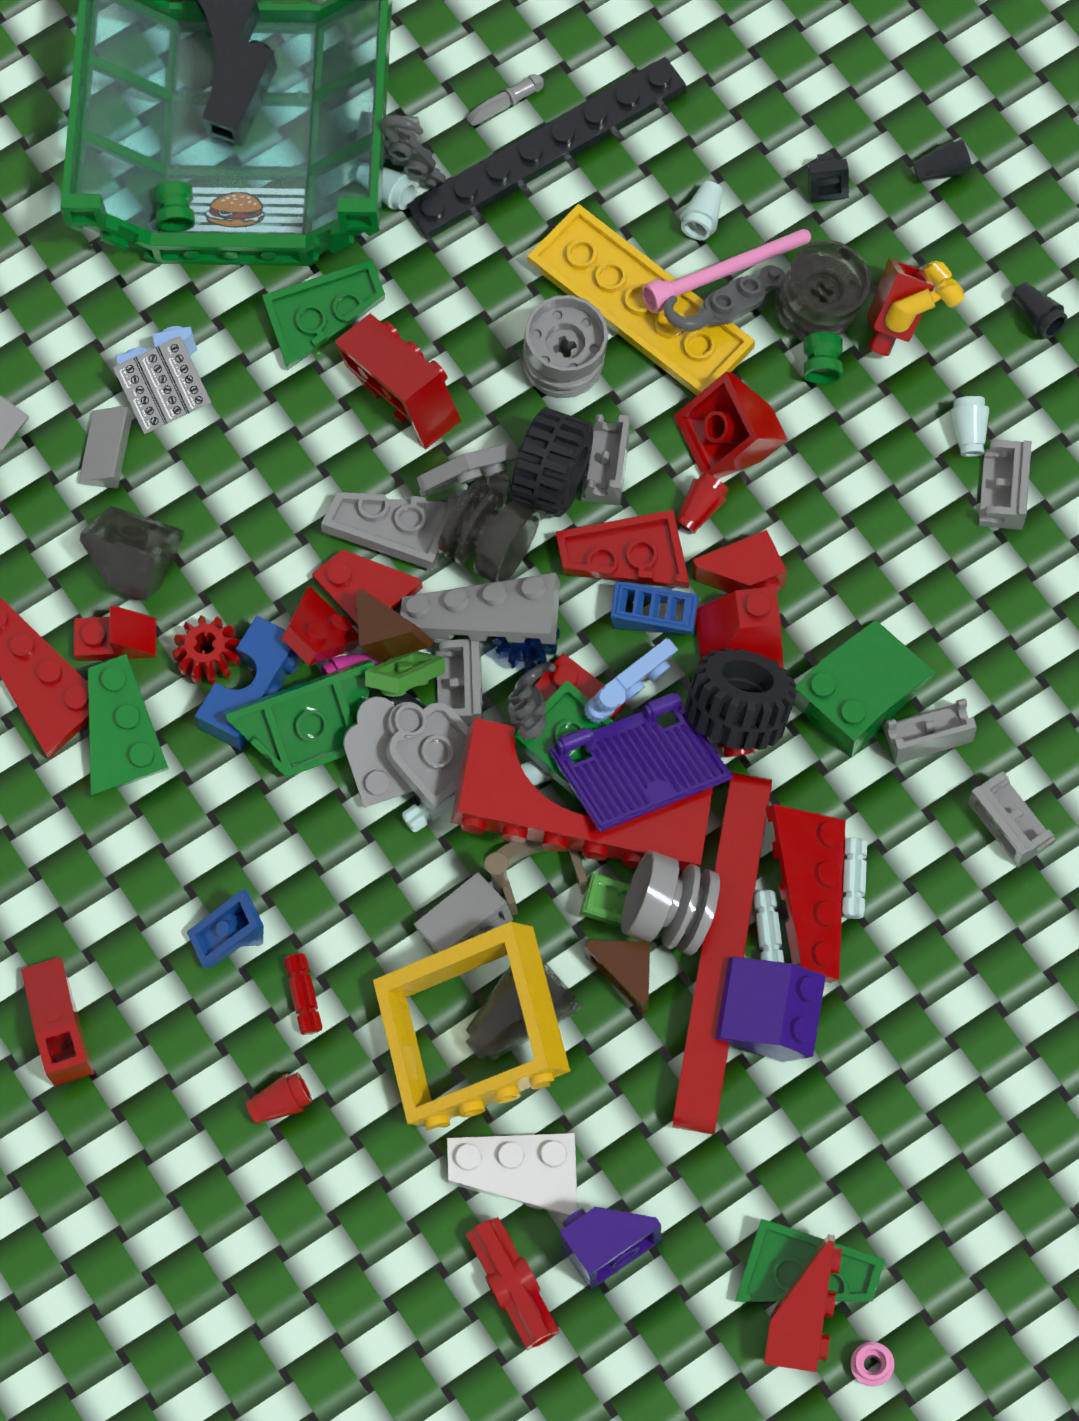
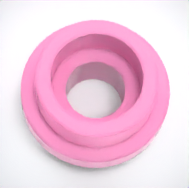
M864 1343L857 1347L852 1354L850 1362L852 1374L863 1385L870 1387L880 1386L889 1380L894 1371L893 1355L886 1346L880 1343ZM873 1357L879 1361L880 1369L877 1372H869L865 1369L864 1361L867 1358Z

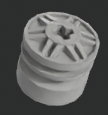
M573 295L554 296L541 302L530 313L525 327L522 358L523 370L533 386L542 393L556 398L576 397L592 388L600 378L608 342L607 323L600 310L588 300Z
M652 850L647 851L634 872L626 894L621 917V932L651 942L662 929V945L665 948L673 949L677 946L681 953L693 955L703 943L715 915L720 890L719 874L709 869H705L700 873V867L690 863L679 876V862L676 858Z

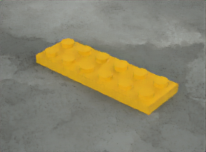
M577 204L527 255V263L567 295L588 300L600 310L608 327L696 396L724 372H732L755 348V340L733 323L710 325L691 332L680 330L670 324L664 315V310L653 314L644 302L642 295L643 284L656 279L668 280L670 282L677 279L580 204ZM692 291L677 296V302L673 308L678 315L691 317L698 313L704 300Z

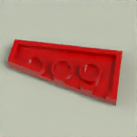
M773 804L766 808L768 822H773L776 840L772 842L774 860L779 859L783 882L779 883L781 900L786 901L789 921L785 924L792 964L826 975L825 982H835L839 980L846 820Z

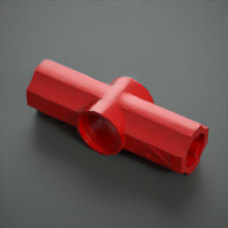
M497 1217L475 1226L466 1234L467 1239L487 1274L485 1279L501 1310H506L522 1344H524L526 1350H530L550 1341L559 1334V1329L538 1292L541 1289L525 1258L523 1256L519 1257L503 1223Z

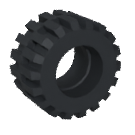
M546 407L542 408L532 420L516 459L511 482V494L514 503L556 517H561L570 508L581 486L592 450L593 427L591 422Z
M724 648L722 651H711L708 653V656H703L699 664H697L685 705V713L688 715L687 719L691 725L697 726L696 730L700 734L708 736L709 740L715 743H721L733 749L741 748L752 751V748L758 750L767 749L768 745L773 746L778 743V740L784 734L797 694L794 679L790 678V673L785 668L779 667L777 662L767 659L759 653L748 652L744 649L733 650L731 648Z

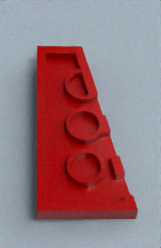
M0 597V677L49 760L89 723L88 682Z

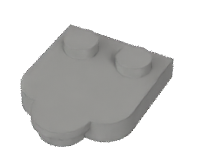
M515 442L462 454L418 476L416 479L420 487L421 497L430 496L453 486L472 482L481 478L482 475L487 479L508 470L506 463L517 459L518 456Z
M379 696L368 698L360 705L357 711V723L351 725L343 737L344 750L364 808L413 792L412 788L387 759L386 745L392 737L388 730L387 719L395 706L390 700Z
M403 702L396 705L388 715L387 726L392 737L386 745V756L393 768L432 811L457 790L469 727L455 710L447 704L433 703L423 709L415 703Z

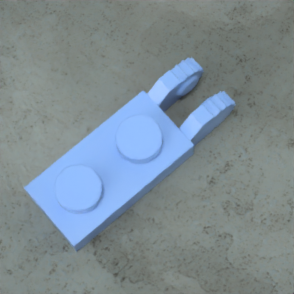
M667 638L601 688L585 705L584 711L587 718L594 723L603 722L614 713L615 709L620 707L625 701L631 700L646 687L642 683L645 678L648 677L654 682L671 667L667 660L678 650L671 640Z

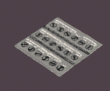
M181 336L113 367L144 434L211 403Z

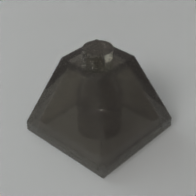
M111 506L81 532L79 540L109 588L122 592L129 599L147 601L162 586L183 539L184 530Z

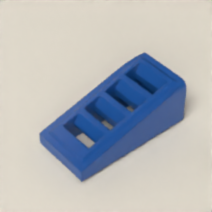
M616 582L611 609V621L614 629L694 635L699 596L698 594L642 584ZM627 600L634 601L632 613L626 612ZM644 602H651L649 616L642 615ZM661 603H667L665 619L659 618ZM677 604L684 605L682 622L675 621Z

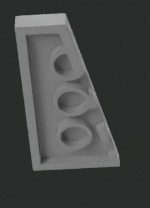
M556 573L405 596L402 597L400 615L418 626L431 639L451 640L454 635H468L471 641H486L488 636L506 637L508 642L524 643L525 638H540L542 644H555L560 581Z

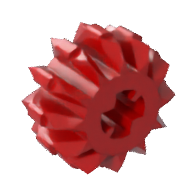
M200 615L198 626L194 627L192 624L185 622L183 627L186 634L175 635L174 641L178 648L173 650L172 655L175 661L180 662L178 668L182 675L191 673L192 681L196 684L204 676H207L209 684L214 685L216 682L215 675L220 673L223 677L229 679L231 673L228 666H239L240 658L236 654V648L240 640L234 638L236 635L234 627L231 625L223 627L222 619L218 616L210 624H207L205 617ZM205 647H209L210 651L212 650V647L214 649L209 654H206L205 650H203L201 654V650Z

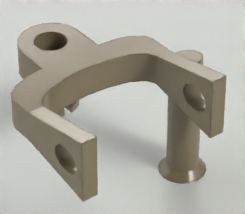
M526 840L523 843L511 842L485 858L484 867L491 875L493 888L501 897H505L511 915L518 914V910L508 879L507 869L524 857L535 853L551 851L543 848L540 842ZM566 849L564 852L570 856L580 892L583 895L588 880L577 850Z

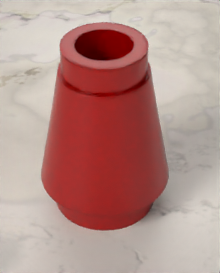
M702 472L698 479L693 478L676 523L686 531L695 534L727 501L724 496L729 490L728 487L705 472Z
M298 1072L293 1075L285 1073L255 1095L253 1099L246 1101V1106L255 1124H259L263 1121L266 1122L305 1111L304 1106L312 1103V1097L304 1079Z

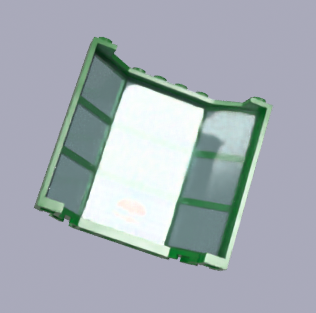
M79 0L60 206L66 226L79 232L83 230V227H87L100 233V241L122 250L128 249V245L144 252L145 260L155 264L310 266L319 261V254L327 250L336 253L354 244V237L363 232L369 236L379 232L385 137L380 129V122L386 116L392 0H327L321 4H312L306 1L294 4H275L270 1L258 2L261 16L249 42L251 40H258L267 44L274 51L278 68L243 146L209 135L206 132L202 117L212 88L214 52L209 26L193 0L183 2H168L166 0ZM168 181H182L192 185L193 200L189 208L194 211L195 225L193 228L182 232H166L157 228L156 213L160 208L154 199L155 186Z

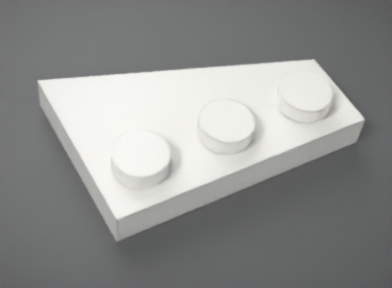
M575 1133L447 1138L449 1184L497 1198L503 1197L524 1203L526 1206L535 1209H545L562 1214L563 1217H569L578 1211Z

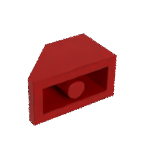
M767 530L693 559V577L695 581L726 593H731L735 590L776 586V591L779 593L782 587L786 585L787 570Z

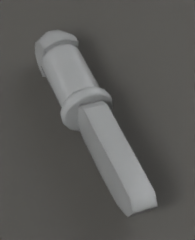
M531 74L526 80L517 85L505 88L504 92L477 106L468 115V122L475 126L508 108L510 105H516L517 101L526 96L539 92L544 86V79L540 75Z

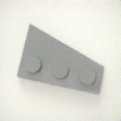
M336 492L321 523L322 532L433 570L462 509V499L448 498V502L426 501V497L411 496V500L388 499L385 494Z

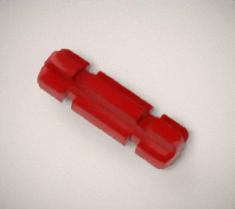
M304 953L289 955L285 958L284 963L288 977H291L288 980L296 1014H299L297 1020L302 1035L318 1033L323 1027L320 1014L316 1011L318 1005L310 974H307L310 972L306 955Z

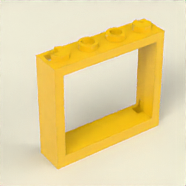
M508 922L373 980L407 1124L425 1126L426 1131L437 1127L446 1128L450 1125V1119L479 1115L485 1112V1105L514 1101L521 1097L520 1091L530 1087L531 1089L549 1087L550 1082L554 1081L555 1077L570 1072L533 926ZM508 955L534 1060L432 1101L407 997Z

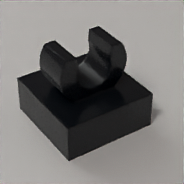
M833 153L817 154V162L808 163V193L811 203L849 198V167L847 159L834 160Z

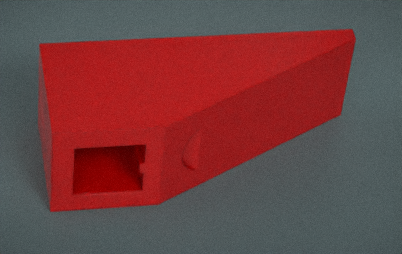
M62 957L21 969L36 1041L45 1073L54 1086L95 1074Z
M828 1234L771 1312L764 1364L817 1372L818 1360L827 1361L830 1335L822 1333L824 1317L833 1318L836 1291L828 1290L830 1273L839 1275L842 1248L834 1247L835 1235Z

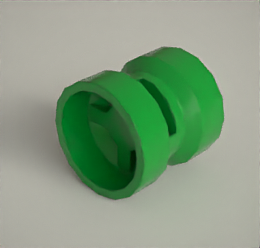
M168 181L155 186L154 199L160 208L156 213L157 228L166 232H182L193 228L195 225L194 211L189 208L193 200L192 185L182 181Z
M816 332L804 338V354L808 357V360L804 363V379L814 384H831L842 379L843 364L839 360V355L843 351V339L840 335L831 332Z

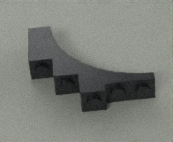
M193 0L209 26L214 52L212 88L202 117L206 132L209 135L243 146L278 68L274 51L267 44L258 40H251L249 42L261 16L257 0Z

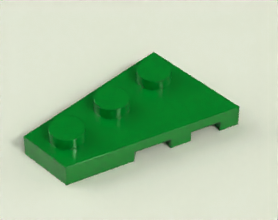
M373 259L262 295L263 303L287 371L385 300V293Z
M127 654L89 667L91 797L169 770Z
M761 1218L735 1302H779L824 1239ZM835 1243L834 1247L842 1248L839 1275L830 1273L828 1290L836 1291L835 1302H873L885 1259Z

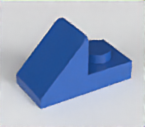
M241 890L188 930L187 934L202 967L212 968L240 947L260 946L263 944L264 925L248 891Z

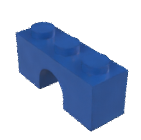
M256 615L236 648L240 662L256 671L255 679L249 686L239 690L228 689L215 682L195 715L201 731L240 751L243 750L248 740L225 719L223 712L282 691V684L288 674L293 675L299 669L302 659L281 639L285 629Z

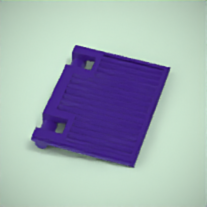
M671 693L648 702L643 707L642 712L594 731L584 727L561 736L555 741V746L548 749L552 759L599 832L733 779L732 774L707 737L700 734L696 730L697 726L691 725L688 721L685 705L678 694ZM671 712L678 723L662 729L657 721V716ZM583 746L590 758L574 764L569 756V751Z

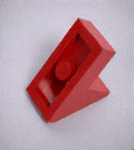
M110 606V617L74 618V657L76 661L111 660L127 654L128 659L157 658V620L155 617L117 606Z

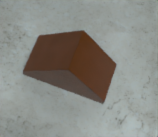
M360 589L356 595L359 647L376 661L380 662L426 649L434 642L414 623L367 592Z
M590 940L584 945L585 957L643 1016L649 1010L650 942Z

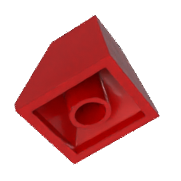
M724 372L674 415L700 472H705L716 479L762 462L788 441L772 406L732 372Z
M776 586L735 590L697 608L696 630L700 659L703 656H708V653L714 650L722 651L724 648H731L733 650L744 649L748 652L764 655L763 657L774 660L779 664V667L784 668Z

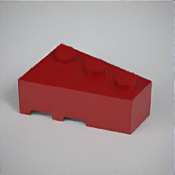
M370 313L334 341L345 366L377 399L382 396L397 409L393 416L400 424L408 420L413 425L418 437L417 441L425 450L461 422L445 383L448 376L444 369L434 360L429 363L415 343L410 340L407 343L404 342L390 322L385 321L382 323Z

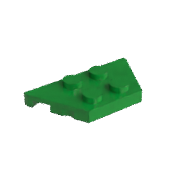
M371 659L362 661L223 712V715L286 778L346 756L343 737L346 730L354 723H357L358 708L369 698L370 687L365 686V671L375 666L374 661Z

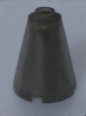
M545 963L543 967L559 1024L575 1015L583 1006L574 1000L576 996ZM511 966L508 967L466 1028L470 1037L465 1042L482 1060L487 1055L492 1060H496L529 1041Z

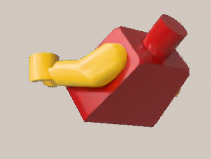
M888 258L867 314V320L872 329L875 330L868 349L880 355L889 356L896 338L909 342L923 312L936 307L935 302L942 299L949 308H952L964 300V290L956 280L950 278L952 273L943 262L932 261L921 270Z

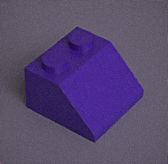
M740 957L729 958L715 1039L781 1062L813 1057L826 975L792 963Z
M594 1207L587 1213L584 1209L574 1212L562 1222L565 1228L559 1231L562 1250L590 1290L661 1242V1223L656 1217Z

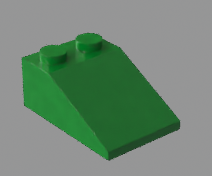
M874 620L822 659L796 685L797 694L793 705L849 756L853 757L883 727L885 722L890 720L935 675V671L877 620Z

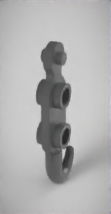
M398 115L385 116L380 122V129L385 137V145L388 148V153L405 166L404 171L411 176L418 177L424 183V186L429 189H435V187L445 183L446 176L440 172V169L435 167L436 162L432 158V152L424 148L416 140V134H423V129L408 118Z
M768 265L761 269L757 278L753 276L737 278L710 294L698 313L691 317L680 316L674 311L673 306L677 302V297L671 296L664 304V315L675 328L691 332L710 325L732 323L759 307L764 301L766 291L782 289L786 281V274L779 267Z
M551 662L538 664L522 675L516 682L514 691L508 697L510 701L508 711L511 722L524 740L537 739L543 734L542 729L546 725V715L544 714L546 704L543 693L537 686L532 685L543 674L555 671L556 667Z

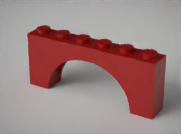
M474 718L467 730L451 823L461 825L462 830L474 834H483L485 831L502 834L501 837L504 840L515 843H523L526 840L542 843L543 848L551 851L577 850L581 851L584 857L592 860H606L607 857L622 860L624 866L633 869L637 868L644 854L652 850L676 858L679 862V876L690 863L698 867L701 865L713 787L599 832L588 815L572 812L555 804L530 782L516 754L515 726L480 718Z

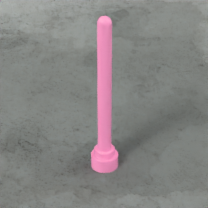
M801 229L672 282L656 279L643 284L642 295L644 302L653 314L664 310L663 307L666 300L671 296L677 297L806 245L811 240V233L806 229Z

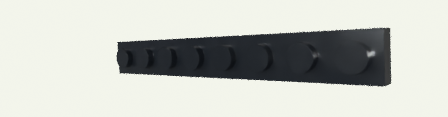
M665 56L407 204L408 213L427 240H430L685 93L686 83Z

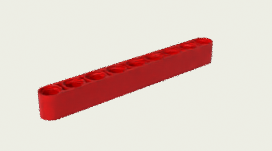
M733 772L731 773L733 779L730 780L715 867V872L720 876L719 897L712 924L702 944L672 1128L712 1135L715 1134L729 1050L728 1043L715 1039L728 959L731 957L744 958L767 819L766 808L769 807L773 780L771 778Z

